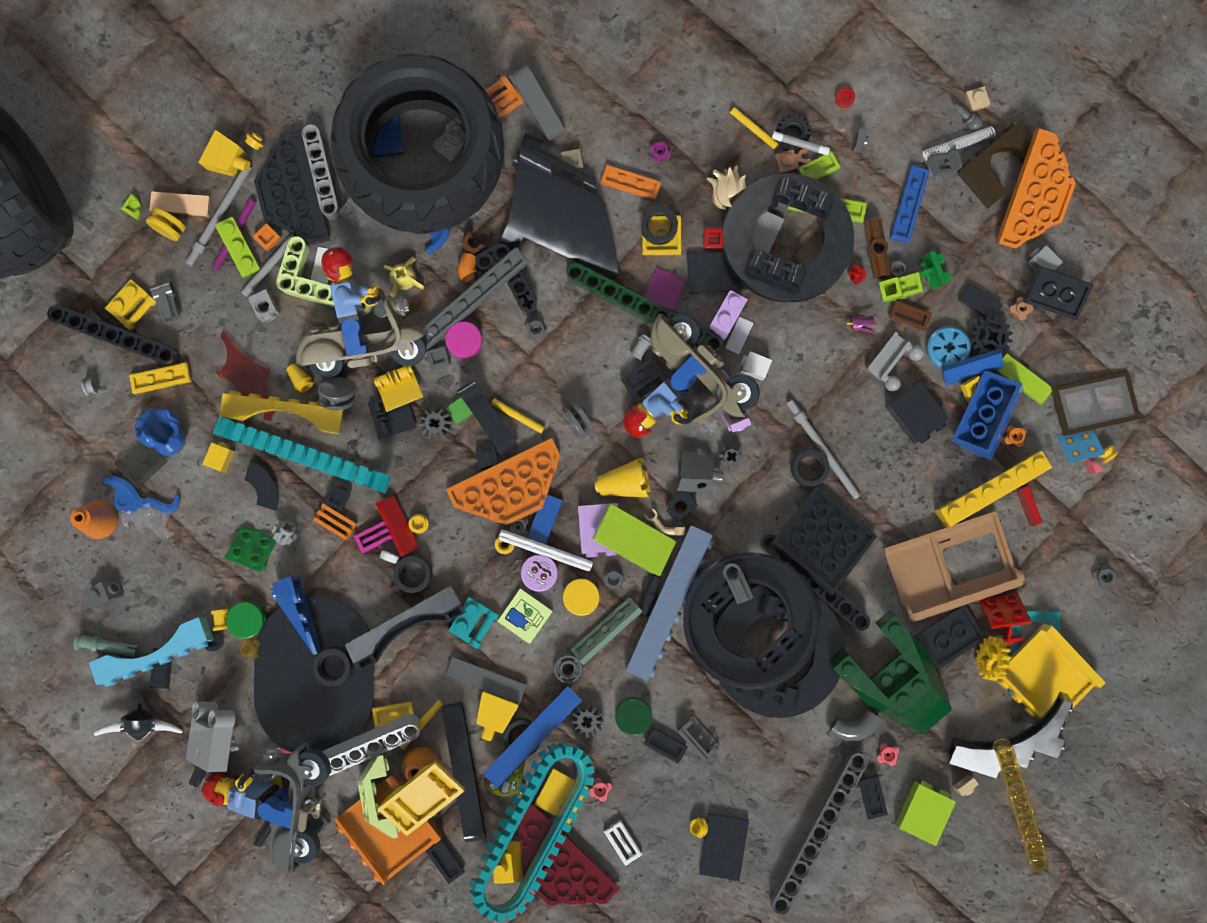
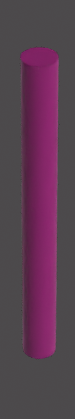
M250 199L236 222L240 232L256 204ZM225 244L212 266L217 270H220L229 253Z

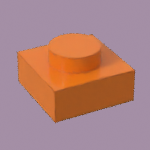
M267 223L252 236L267 252L281 240Z

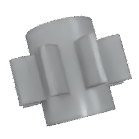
M280 521L272 530L275 533L273 539L281 545H290L298 537V534L295 533L297 527L292 522Z

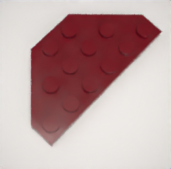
M534 803L528 807L519 824L523 878L553 824ZM562 831L561 834L566 839L563 844L555 843V846L560 850L556 856L551 853L548 857L553 860L550 868L543 865L542 869L547 874L544 880L539 877L536 878L541 885L538 891L535 892L548 905L606 904L620 887Z

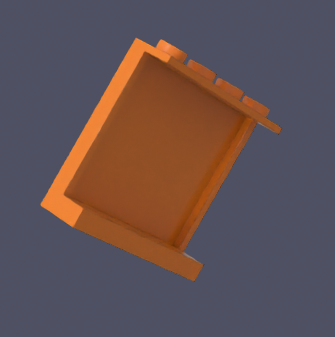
M396 772L376 786V795L373 796L374 802L378 803L379 806L398 787L405 785ZM358 800L334 820L337 830L341 834L344 833L346 835L349 846L353 850L356 849L361 855L360 860L362 863L370 867L373 871L372 876L377 882H381L382 885L443 837L441 831L432 819L429 818L408 836L400 830V832H397L398 838H391L364 821L361 800Z

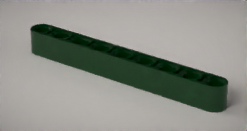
M572 263L567 267V279L569 282L651 325L654 324L659 313L664 314L669 319L678 315L581 264ZM573 270H578L581 274L579 277L574 278L570 273ZM590 279H596L598 284L592 287L587 282ZM609 287L615 290V293L610 296L604 292ZM625 296H629L632 299V302L630 304H624L622 302V298ZM646 305L650 311L648 313H641L639 307ZM700 326L701 339L697 342L696 346H706L708 342L716 341L718 348L714 350L718 354L723 346V340L718 335Z

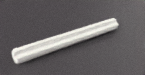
M501 530L499 534V540L586 571H590L593 562L506 530Z

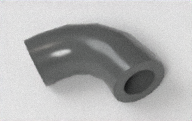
M865 710L864 714L855 721H847L837 716L831 724L828 733L844 741H860L871 736L883 720L868 710Z

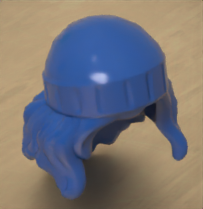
M146 409L144 413L139 414L140 418H136L134 432L137 439L145 446L154 447L158 453L165 456L176 455L184 448L186 437L180 429V419L170 409Z

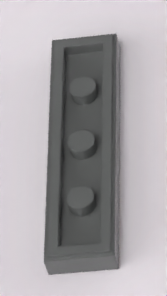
M452 657L445 675L519 704L527 686L525 683Z

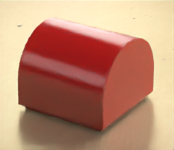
M704 228L703 247L723 249V229Z

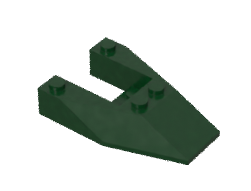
M889 610L875 623L900 651L895 657L871 677L868 676L845 649L829 662L833 669L868 706L923 735L951 712L952 707L930 654L896 615Z

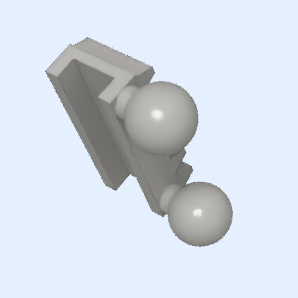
M895 332L866 370L880 381L885 382V387L889 391H896L901 386L900 379L896 376H889V372L905 351L908 352L910 359L918 361L923 358L924 350L921 346H913L909 341L906 342Z

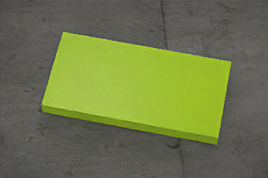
M608 504L592 537L593 541L657 577L661 576L676 543L675 540L612 504Z

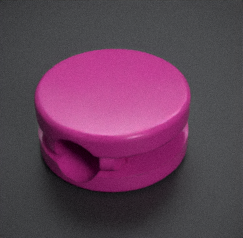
M462 321L455 323L448 329L445 342L452 355L459 359H470L480 352L483 339L479 329L474 324Z

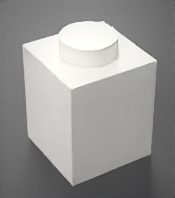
M750 351L748 356L744 355L740 366L743 368L741 372L763 381L772 360Z

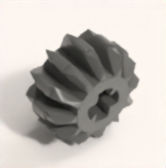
M433 407L432 414L425 410L427 417L420 416V419L425 421V423L419 424L420 428H425L421 433L423 435L428 433L427 439L429 440L434 435L435 440L439 441V434L446 438L447 436L444 431L451 432L447 425L453 424L452 421L447 420L450 415L448 413L443 415L444 409L442 408L437 413V409ZM434 420L440 421L438 428L431 427V425H434L432 423Z
M587 703L585 710L580 705L578 706L580 714L576 711L572 712V715L576 718L570 719V723H577V725L572 727V730L580 729L578 732L579 737L583 732H586L585 738L588 739L589 732L595 737L597 736L595 729L602 731V727L597 723H604V719L598 718L602 715V711L594 713L597 706L594 705L592 710H589V704ZM585 716H588V719L589 717L592 718L591 725L587 726V723L585 725L582 723Z

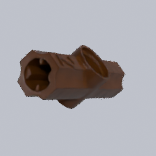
M874 218L864 222L868 244L867 254L870 257L873 279L890 277L891 272L887 254L888 244L884 237L882 219ZM874 245H878L881 248L880 253L874 250Z

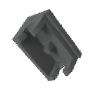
M693 715L677 729L681 737L704 762L719 749L720 745Z

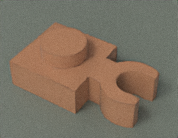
M802 149L798 154H795L794 150L776 154L774 158L779 174L795 171L799 168L798 164L804 165L810 162V158L806 160L802 158L803 154H807L808 149Z

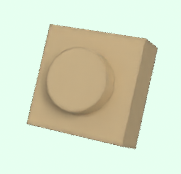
M985 86L964 94L970 112L990 106Z
M967 775L956 783L953 788L961 796H968L975 791V787L979 784L972 776Z

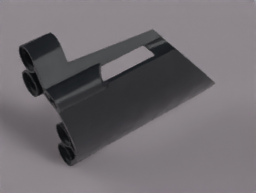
M525 133L511 165L517 168V175L509 220L499 243L506 244L509 248L514 249L519 247L523 237L611 278L619 274L616 253L603 200L598 194L596 179L542 150L543 140ZM554 164L583 178L585 189L554 175L551 165Z

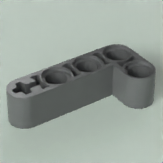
M525 65L508 76L509 82L520 94L546 140L550 142L563 134L565 129L530 68Z

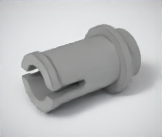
M644 334L638 337L639 340L630 355L639 360L642 359L648 346H651V339Z

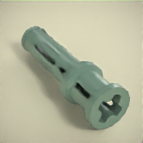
M81 632L77 633L74 640L75 650L85 649L90 650L91 653L101 651L136 658L139 651L138 645L104 640L98 635L92 637Z

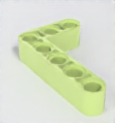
M292 237L287 244L276 284L278 288L285 294L335 308L330 285L301 278L309 254V246L301 237ZM297 244H303L300 251H295ZM292 262H297L296 268L290 270V264ZM291 280L290 287L284 288V283ZM310 285L309 292L302 293L303 287ZM325 290L329 291L328 297L322 299L321 293ZM365 306L363 308V315L369 314L372 307Z

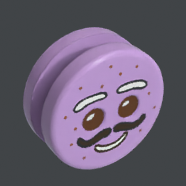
M534 555L524 562L521 569V578L529 589L545 591L555 584L558 578V568L551 558L544 555Z

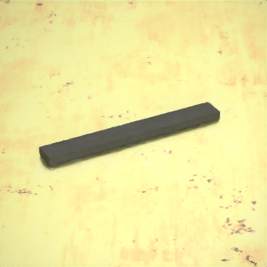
M517 247L511 250L422 328L426 331V334L422 337L426 344V351L441 340L452 325L463 321L530 263Z

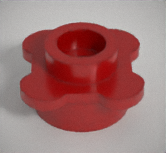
M854 264L853 267L848 268L849 278L855 285L864 281L866 271L862 265Z

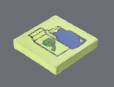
M520 589L498 622L530 644L553 611Z

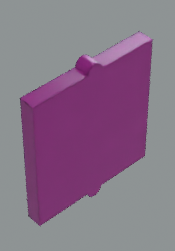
M656 268L645 298L668 310L674 311L686 280L673 275L672 272L668 273Z

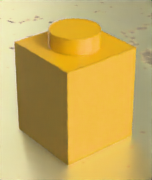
M220 441L218 444L211 443L202 465L226 473L235 451L230 450V445Z

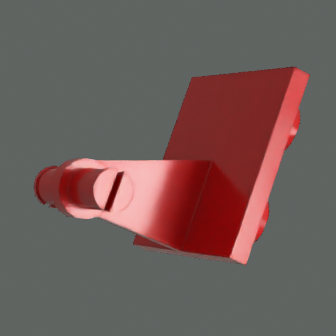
M1019 594L990 596L979 600L991 629L1004 627V637L1001 638L1003 642L1008 643L1007 647L1011 646V644L1022 643L1021 634L1011 636L1013 626L1031 624V619Z

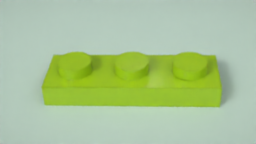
M230 217L216 224L215 227L242 278L258 272L260 268L234 218Z

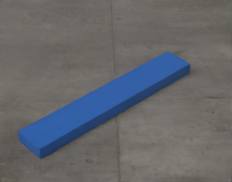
M567 686L486 769L483 775L498 788L569 715L582 699Z

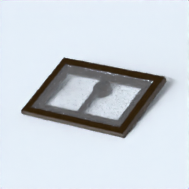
M1128 370L1051 387L1063 436L1141 419Z

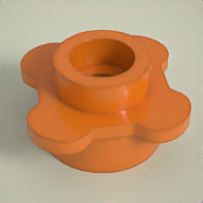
M1008 426L1006 429L1007 437L1004 439V442L1007 445L1023 446L1026 434L1025 429Z

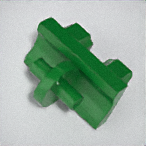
M931 251L919 258L922 272H920L921 278L925 277L932 290L938 289L952 279L950 271H943L941 268V264L945 261L943 253Z

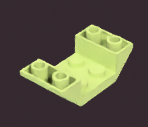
M377 755L371 758L357 779L364 821L395 839L398 838L397 832H400V830L385 816L377 817L380 815V811L378 810V803L374 802L373 795H376V787L374 782L371 783V779L387 776L386 771L389 770L387 759H384L383 755Z

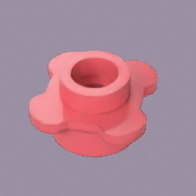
M885 743L881 744L877 761L894 766L899 749L896 746L889 747Z
M595 778L593 787L589 789L591 791L589 795L604 802L607 800V794L611 791L612 785L601 781L600 778Z

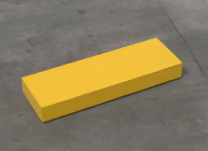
M187 362L129 375L133 394L192 382L189 363Z

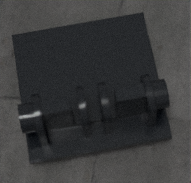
M373 398L371 402H368L379 440L416 428L409 403L386 412L381 398Z

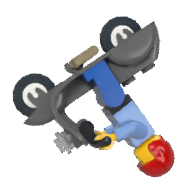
M308 742L300 745L292 753H283L277 745H268L262 749L260 761L251 767L245 775L243 773L236 781L229 778L227 773L219 772L209 775L202 787L204 798L212 805L218 807L220 805L227 806L229 810L259 820L262 818L270 822L269 852L277 865L287 873H294L301 864L311 862L318 855L321 848L319 837L310 829L311 817L313 816V818L317 819L321 812L322 799L314 797L315 787L322 784L329 777L331 763L322 751L309 749ZM277 775L283 776L290 781L289 789L286 787L279 788V785L268 781L274 779Z

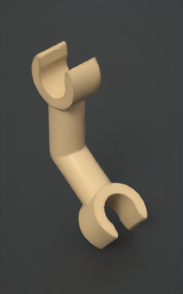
M652 509L655 513L653 519H649L645 514V518L652 522L655 528L662 534L685 535V527H664L658 518L656 510Z

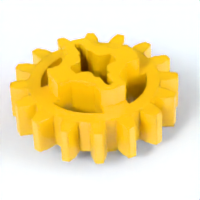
M989 636L988 639H983L984 644H979L980 650H976L977 657L975 660L978 661L976 668L980 669L978 674L983 675V679L997 681V679H1002V674H1007L1006 667H1010L1008 662L1011 659L1008 653L1011 650L1006 648L1008 643L1003 642L1002 638Z

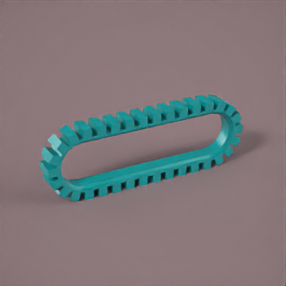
M559 742V746L551 744L547 746L549 753L542 750L538 754L542 759L540 763L533 760L530 767L535 770L534 774L527 771L524 779L529 782L526 786L521 783L517 789L523 793L522 796L514 795L511 800L516 805L515 809L508 806L505 811L510 817L509 820L501 818L498 824L503 828V831L500 832L495 829L492 835L497 840L496 844L491 841L488 842L486 849L491 852L490 855L482 853L479 860L484 866L481 867L476 864L473 870L478 878H470L469 886L472 890L468 891L469 897L479 913L490 921L494 919L496 922H505V917L511 921L517 918L515 910L522 914L527 909L522 903L524 901L531 903L535 897L530 890L538 891L541 884L536 880L537 877L544 880L547 872L542 869L543 865L551 867L553 860L548 857L551 853L555 856L558 854L560 849L555 846V843L563 844L566 837L561 834L562 830L569 833L572 827L567 823L568 819L575 821L578 816L573 809L576 807L581 810L584 802L579 800L580 796L582 795L587 798L591 792L585 786H593L594 778L589 774L595 773L594 766L589 763L591 761L589 756L572 744L569 745ZM564 758L572 759L577 767L575 783L517 891L504 904L495 905L489 903L486 898L487 883L547 772L556 761Z

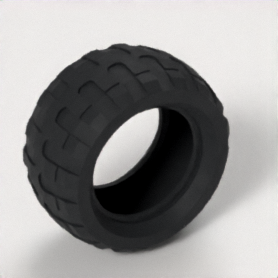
M0 106V279H4L10 276L30 273L52 261L63 249L70 245L74 225L66 199L49 166L21 126Z

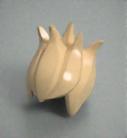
M735 166L733 170L731 167L728 170L724 169L725 174L714 170L713 175L717 179L707 178L713 186V202L718 208L726 210V206L732 207L730 201L734 202L736 197L746 189V175L740 178L738 166Z

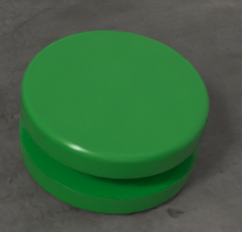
M250 601L235 604L229 610L226 617V624L230 633L241 639L253 638L259 635L267 621L264 609L259 604Z

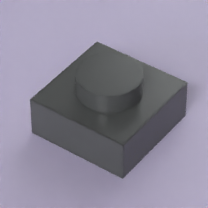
M858 129L852 152L860 153L863 148L867 147L869 136H866L867 129Z

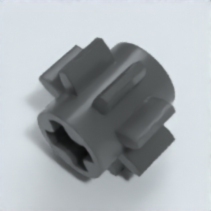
M733 445L730 446V450H727L725 447L722 448L724 455L718 456L723 458L721 466L726 464L729 470L732 468V465L738 468L739 463L737 461L743 460V457L739 456L741 449L736 451ZM727 453H729L730 455H735V457L733 458L735 462H733L732 460L728 461L726 459L728 458Z

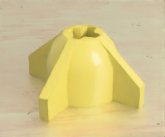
M412 256L406 263H398L393 267L384 265L383 268L390 272L389 278L393 284L390 293L392 297H395L399 289L407 290L413 285L421 290L424 289V286L416 281V274L412 268L416 260L415 257Z

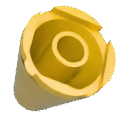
M636 459L598 476L597 481H595L596 492H600L601 496L650 497L648 493L650 492L648 471L643 470L642 467L646 465L644 459Z

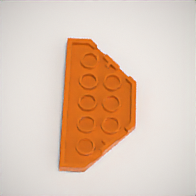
M1040 128L1035 129L995 243L1016 249L1027 240L1044 233L1046 229L1053 225L1056 226L1063 221L1076 183L1067 168L1069 165L1064 152H1061L1058 145L1059 139L1057 134Z
M551 438L446 489L454 508L508 526L543 509L561 456Z

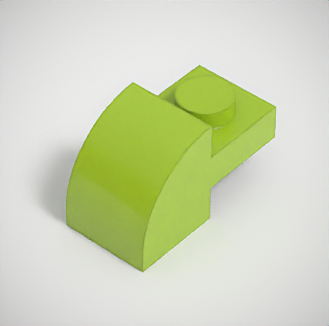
M919 272L879 282L884 302L901 300L908 296L925 292Z

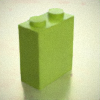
M923 780L921 784L914 781L895 825L899 829L937 846L956 801L950 798V793L942 789L937 792L932 789L933 785Z

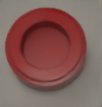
M847 87L841 88L835 96V102L841 108H849L855 101L854 91Z

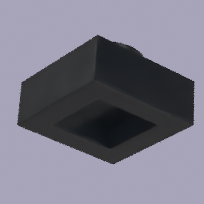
M495 445L475 449L479 469L499 464Z
M332 485L324 503L343 512L351 494Z

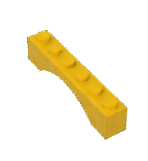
M229 391V394L223 393L219 417L244 421L262 412L286 411L306 418L321 432L341 434L344 410H328L320 406L318 402L309 401L307 405L300 404L301 400L289 399L288 402L281 401L280 397L269 396V399H262L261 395L249 393L248 397L241 396V392Z
M1042 451L1035 452L993 479L936 509L935 513L944 528L951 527L1048 471L1052 466Z

